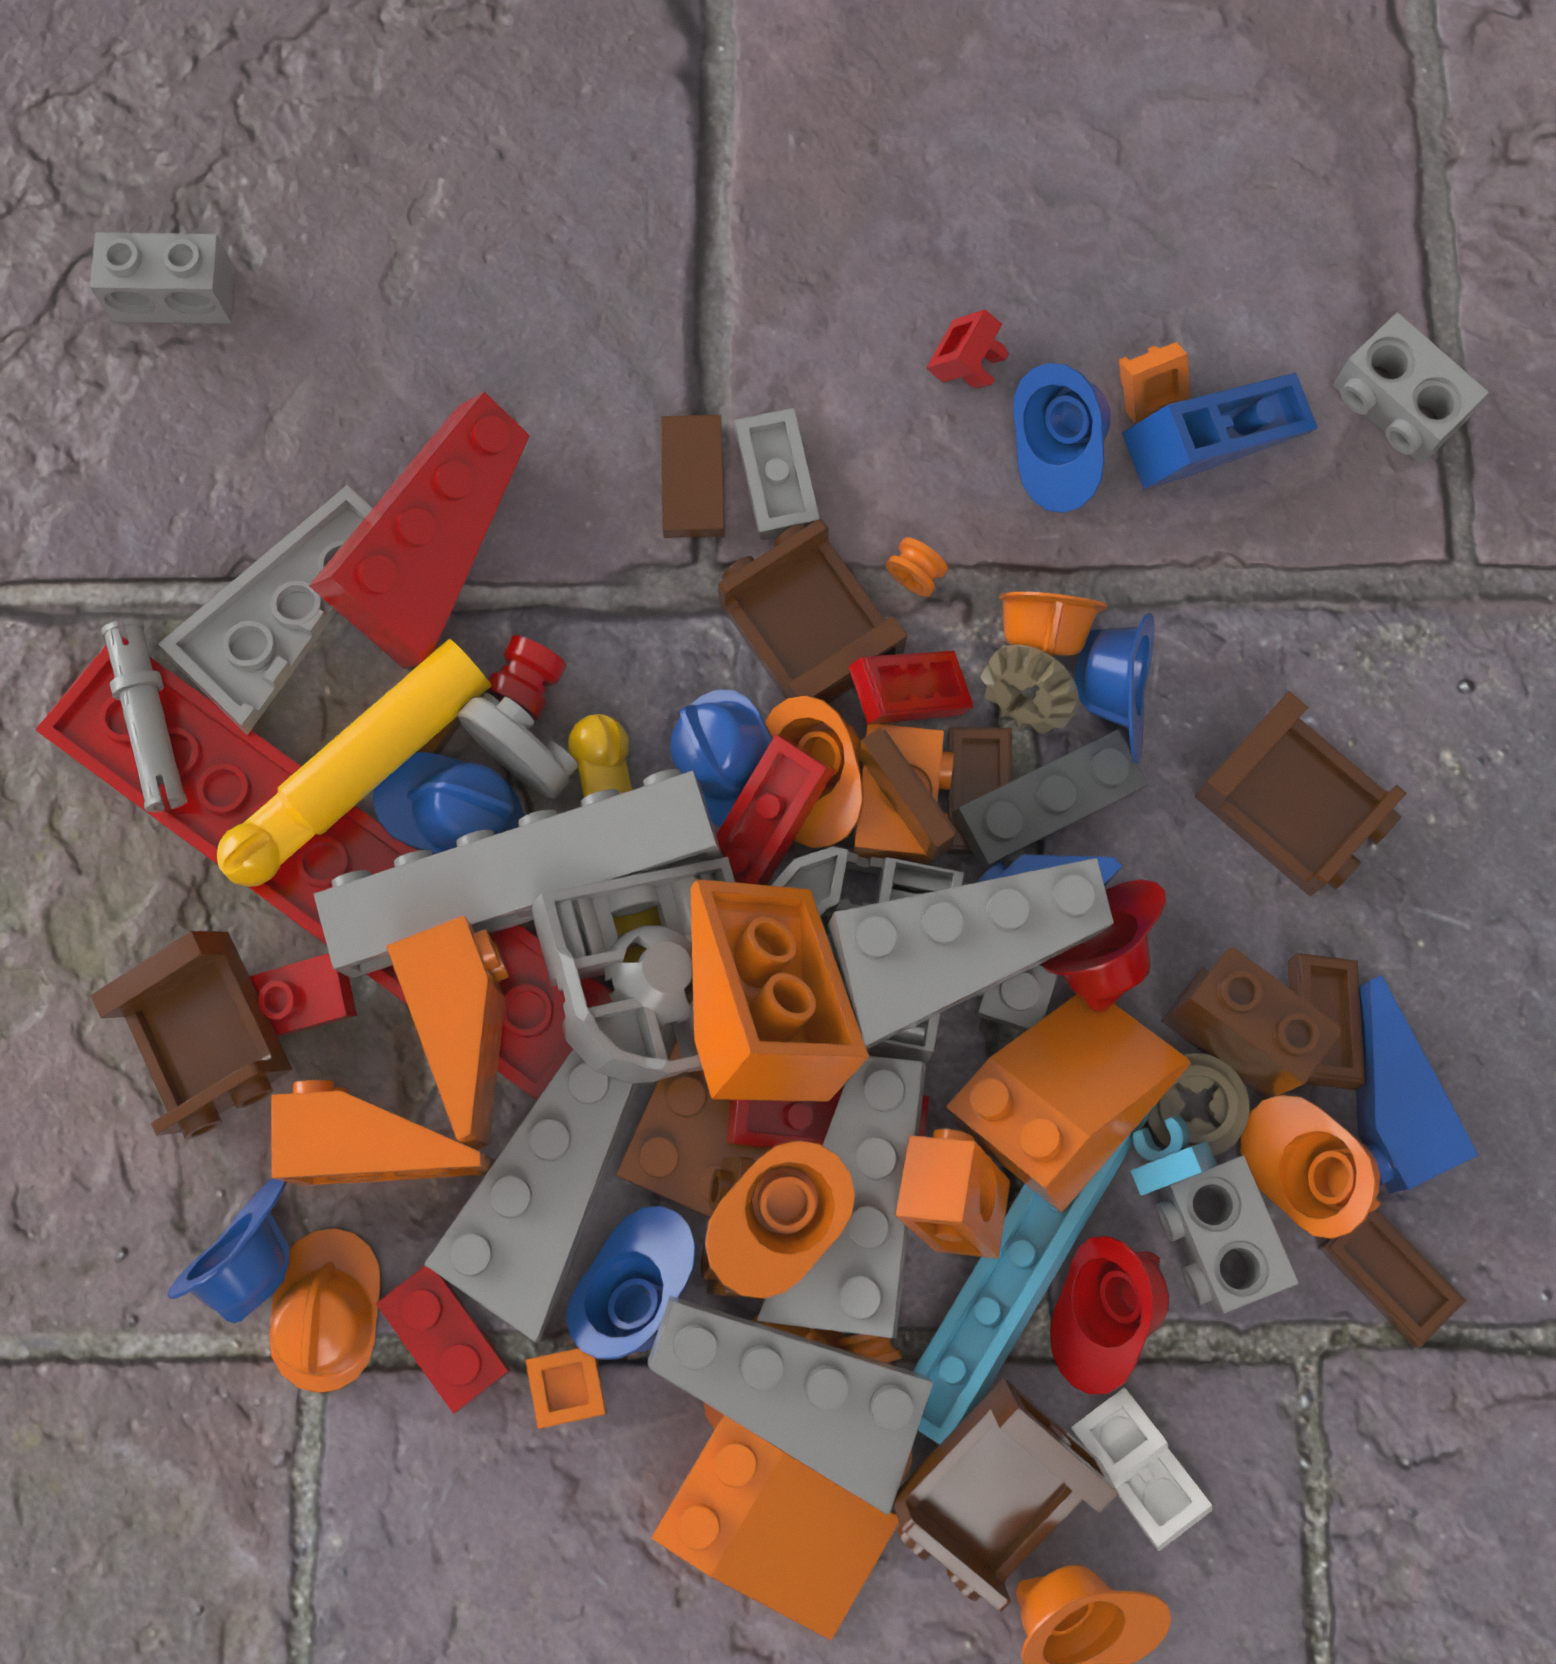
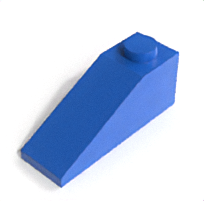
M1292 373L1168 404L1122 432L1142 487L1143 489H1148L1226 464L1308 434L1318 429L1298 375L1297 373Z
M1380 975L1359 986L1365 1084L1356 1089L1357 1131L1362 1143L1369 1148L1377 1160L1381 1176L1380 1185L1384 1184L1388 1193L1409 1190L1479 1156L1386 981Z

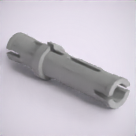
M134 618L124 619L129 639L128 645L123 644L118 622L113 621L101 629L115 676L110 681V688L113 698L121 700L145 801L144 808L147 812L165 811L159 790L160 785H165L172 810L183 806L188 800L183 791L159 697V692L164 688L161 674L152 669L143 621Z

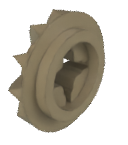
M1026 645L1003 647L990 657L980 676L981 680L987 685L984 699L1000 706L999 717L1010 716L1015 719L1020 731L1031 725L1042 735H1045L1054 727L1063 729L1077 710L1079 696L1072 676L1059 661L1037 648ZM1034 685L1039 687L1035 692L1036 696L1031 695L1028 698L1019 691V689L1024 690L1027 687L1031 689Z
M1202 1053L1183 1054L1190 1060L1191 1065L1158 1101L1146 1122L1156 1136L1158 1143L1168 1147L1171 1142V1135L1166 1127L1165 1120L1177 1115L1181 1117L1180 1113L1185 1107L1184 1101L1179 1097L1181 1093L1175 1086L1180 1091L1185 1090L1191 1096L1201 1091L1204 1092L1212 1086L1215 1090L1208 1096L1210 1100L1204 1108L1210 1115L1209 1120L1216 1127L1209 1121L1205 1123L1199 1117L1188 1122L1185 1121L1189 1129V1142L1186 1148L1208 1141L1213 1155L1221 1154L1238 1141L1246 1128L1249 1118V1098L1245 1085L1234 1069L1222 1060Z

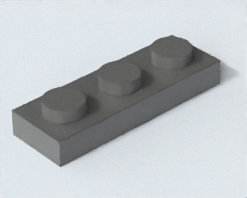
M1118 729L959 807L952 815L981 869H984L1140 791L1149 784L1138 764L1133 762L1131 751Z

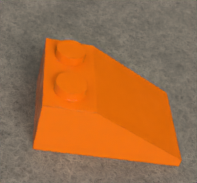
M696 879L690 887L694 1041L711 1098L829 1102L869 1058L811 890Z
M463 915L386 945L456 1139L475 1150H479L489 1146L505 1008V996L499 981L510 976L496 941H492L487 929L477 932Z
M1076 994L992 1055L946 1108L964 1133L971 1135L980 1147L1062 1213L1191 1063L1187 1057L1114 1003L1104 1012H1095L1088 1006L1084 998Z
M334 1081L293 1082V1093L271 1095L273 1179L300 1186L486 1176L496 1161L475 1149L349 1095L348 1088L334 1087Z
M723 1415L659 1522L651 1539L711 1578L832 1640L897 1528L899 1519L894 1511L891 1510L888 1516Z

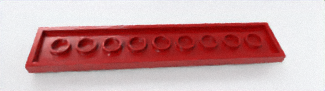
M122 637L123 644L128 645L129 641ZM105 645L35 730L218 865L216 853L219 842L225 833L235 826L243 824L278 793L277 787L302 766L252 730L246 735L211 700L150 657L152 669L161 674L164 688L159 692V697L183 791L188 801L183 806L171 810L165 785H160L159 790L165 811L147 812L144 808L145 801L121 700H116L112 696L110 681L115 676L107 646ZM354 806L322 835H314L282 863L272 879L262 885L248 888L327 945L314 893L333 888L332 880L349 872L367 870L373 875L394 868L395 859L417 850L391 837L379 822L357 806ZM519 924L489 934L492 941H496L510 976L499 981L505 996V1008L497 1072L538 1101L573 1048L566 1042L562 1029V1023L566 1018L563 1003L566 1002L563 990L559 991L557 985L551 986L539 938ZM393 965L366 974L407 1005ZM594 978L580 980L587 1008L613 1003L609 996L612 991Z

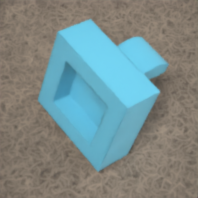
M1178 1115L1165 1120L1166 1127L1171 1135V1142L1166 1149L1158 1147L1153 1142L1148 1128L1133 1133V1143L1137 1152L1146 1160L1152 1161L1130 1170L1141 1196L1217 1166L1208 1141L1186 1148L1189 1142V1129L1185 1121Z

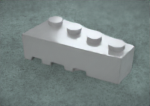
M1094 858L837 911L831 917L827 929L838 970L866 1050L896 1034L908 1030L965 1000H969L1020 973L1096 937L1113 924V919L1098 860Z
M573 1049L424 1265L535 1343L544 1342L563 1287L566 1286L572 1270L576 1252L587 1223L591 1219L609 1164L613 1160L641 1083L633 1084L596 1073Z

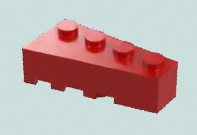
M482 392L458 405L311 582L309 587L403 669L422 663L434 652L530 435L486 392Z

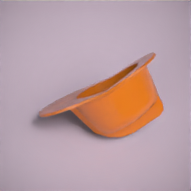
M1009 592L1000 593L999 599L1003 602L1004 636L1006 642L1010 645L1034 647L1051 656H1070L1080 653L1084 648L1096 614L1107 610L1108 604L1100 601L1052 593Z
M807 695L787 698L772 709L764 722L772 738H774L775 734L784 736L835 769V772L794 840L811 848L832 847L848 837L860 818L864 803L863 782L860 773L862 761L859 758L861 740L855 729L841 718L840 714L824 700Z
M1279 1095L1263 1100L1249 1113L1246 1128L1241 1135L1240 1154L1245 1157L1257 1187L1305 1231L1313 1236L1330 1239L1350 1234L1365 1221L1369 1212L1375 1211L1382 1203L1377 1197L1381 1178L1377 1160L1365 1144L1358 1141L1322 1108L1303 1097Z
M797 1140L776 1145L758 1158L719 1202L708 1221L705 1240L710 1267L723 1285L741 1296L764 1299L785 1293L807 1274L831 1244L840 1236L852 1216L855 1192L851 1174L840 1158L820 1144Z
M336 1228L313 1231L296 1241L289 1250V1265L284 1281L273 1294L269 1341L271 1357L281 1375L298 1388L316 1393L339 1390L356 1380L370 1362L376 1340L379 1308L375 1303L380 1300V1265L371 1247L356 1234Z
M1068 1565L1053 1571L1047 1576L1021 1580L1015 1589L1016 1598L1021 1608L1020 1618L1027 1636L1021 1652L1023 1664H1132L1141 1660L1158 1647L1168 1634L1172 1620L1167 1603L1157 1595L1140 1591H1115L1094 1571L1083 1565Z

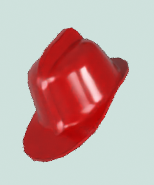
M1143 879L1127 881L1106 889L1113 924L1096 937L1041 963L1048 973L1062 975L1069 987L1077 995L1084 998L1088 1006L1095 1012L1106 1011L1126 991L1144 981L1150 972V951L1147 934L1161 916L1166 905L1165 890L1155 881Z
M1110 1236L1092 1237L1077 1248L1055 1306L1049 1331L1051 1351L1057 1367L1074 1388L1090 1395L1108 1394L1125 1384L1137 1364L1147 1337L1161 1327L1169 1311L1170 1296L1166 1280L1159 1269L1160 1257L1150 1251H1133L1125 1242Z

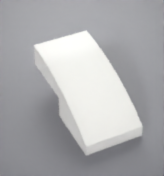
M1125 1387L1071 1427L1079 1442L1101 1460L1119 1493L1117 1496L1158 1551L1162 1550L1213 1510L1210 1501L1168 1449V1443Z

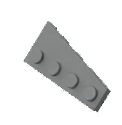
M348 485L342 488L158 643L164 655L246 735L252 730L337 612L309 585L373 509Z
M869 1056L846 1082L822 1146L836 1154L851 1174L855 1192L852 1216L840 1236L799 1282L785 1293L765 1298L757 1321L897 1339L908 1227L895 1215L909 1135L919 1136L926 1065L923 1061Z
M673 1296L669 1297L647 1362L650 1370L888 1516L890 1515L933 1384L928 1376Z

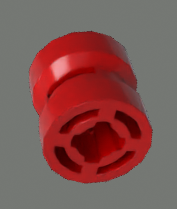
M513 635L503 651L507 665L502 666L500 671L494 672L489 676L488 681L491 687L485 692L492 695L499 702L504 697L510 698L522 707L534 721H537L546 706L544 695L547 689L545 686L558 683L567 665L561 657L545 646L523 636Z

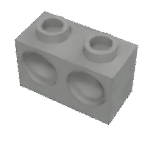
M95 232L90 289L112 322L231 324L235 268L217 234Z
M1398 312L1347 360L1332 385L1340 392L1342 400L1352 411L1367 416L1385 432L1387 440L1397 451L1412 456L1421 465L1471 417L1489 394L1484 387ZM1373 367L1386 370L1393 379L1379 376ZM1418 407L1430 409L1435 413L1438 420L1424 416Z
M1244 1156L1231 1159L1202 1173L1158 1189L1163 1202L1156 1204L1161 1225L1172 1242L1180 1240L1190 1264L1182 1268L1186 1285L1197 1305L1200 1306L1206 1303L1210 1314H1225L1299 1284ZM1201 1187L1215 1192L1221 1201V1215L1213 1225L1202 1222L1196 1216L1193 1209L1194 1195ZM1230 1250L1241 1254L1248 1265L1247 1279L1237 1289L1226 1284L1220 1273V1262L1223 1256Z

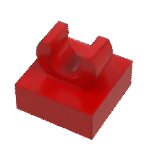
M986 309L952 320L926 369L943 383L963 377L969 386L976 389L993 385L995 379L984 370L982 360L985 357L994 364L1007 359L1009 353L1006 347L1001 342L994 340L1002 323Z

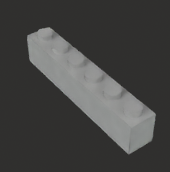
M680 769L663 770L643 780L644 787L619 794L617 789L598 791L584 797L581 800L582 807L558 815L556 810L553 809L537 811L522 817L518 821L520 827L496 835L493 830L472 832L460 837L456 841V848L433 855L430 850L415 851L395 859L394 868L371 875L370 871L360 870L336 877L332 880L333 888L314 893L333 969L350 978H355L392 966L393 963L386 945L463 915L477 932L487 929L488 933L491 934L533 920L532 904L541 893L723 858L697 777L693 771L682 774Z

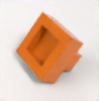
M1177 342L1162 348L1157 346L1149 347L1148 353L1130 360L1127 357L1119 359L1125 412L1135 424L1168 404L1190 399L1188 354Z
M577 1348L525 1360L538 1429L608 1413L597 1358Z

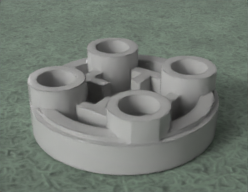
M484 692L480 697H472L458 713V718L463 727L490 756L521 782L547 798L555 799L568 785L569 776L578 767L575 759L558 744L549 741L544 745L528 731L535 723L534 720L522 707L508 697H504L499 702L492 695Z

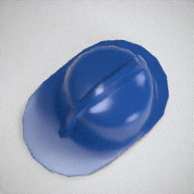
M1049 362L1032 368L1020 380L1014 395L1017 458L1022 485L1035 503L1045 510L1059 513L1079 509L1095 495L1103 478L1105 460L1104 441L1110 429L1111 418L1107 399L1101 390L1089 382L1081 372L1067 364Z
M1147 613L1142 618L1139 627L1094 629L1090 631L1084 648L1079 654L1075 669V684L1078 696L1086 709L1093 715L1129 728L1130 747L1134 763L1140 762L1143 746L1144 692L1152 660L1155 633L1154 616L1151 613Z
M717 689L701 695L691 705L680 710L681 718H679L672 731L670 750L673 763L677 769L681 770L682 774L690 771L694 772L701 785L711 820L714 824L721 827L773 738L760 712L749 698L735 690Z
M414 753L374 788L373 806L378 822L389 835L410 847L430 850L433 854L456 848V841L460 837L472 832L493 830L496 835L520 827L518 821L524 817L519 797L508 782L503 780L500 774L486 765L466 763L441 754Z
M273 1178L270 1179L244 1206L219 1239L178 1276L168 1290V1297L176 1299L190 1292L212 1310L217 1311L226 1321L237 1323L246 1318L274 1294L285 1278L289 1265V1246L270 1211L283 1193L287 1182Z
M663 1206L644 1207L625 1217L611 1233L590 1268L580 1279L569 1300L566 1316L569 1334L582 1352L597 1359H620L634 1352H645L652 1349L669 1297L673 1296L680 1299L695 1268L696 1243L691 1226L678 1212Z

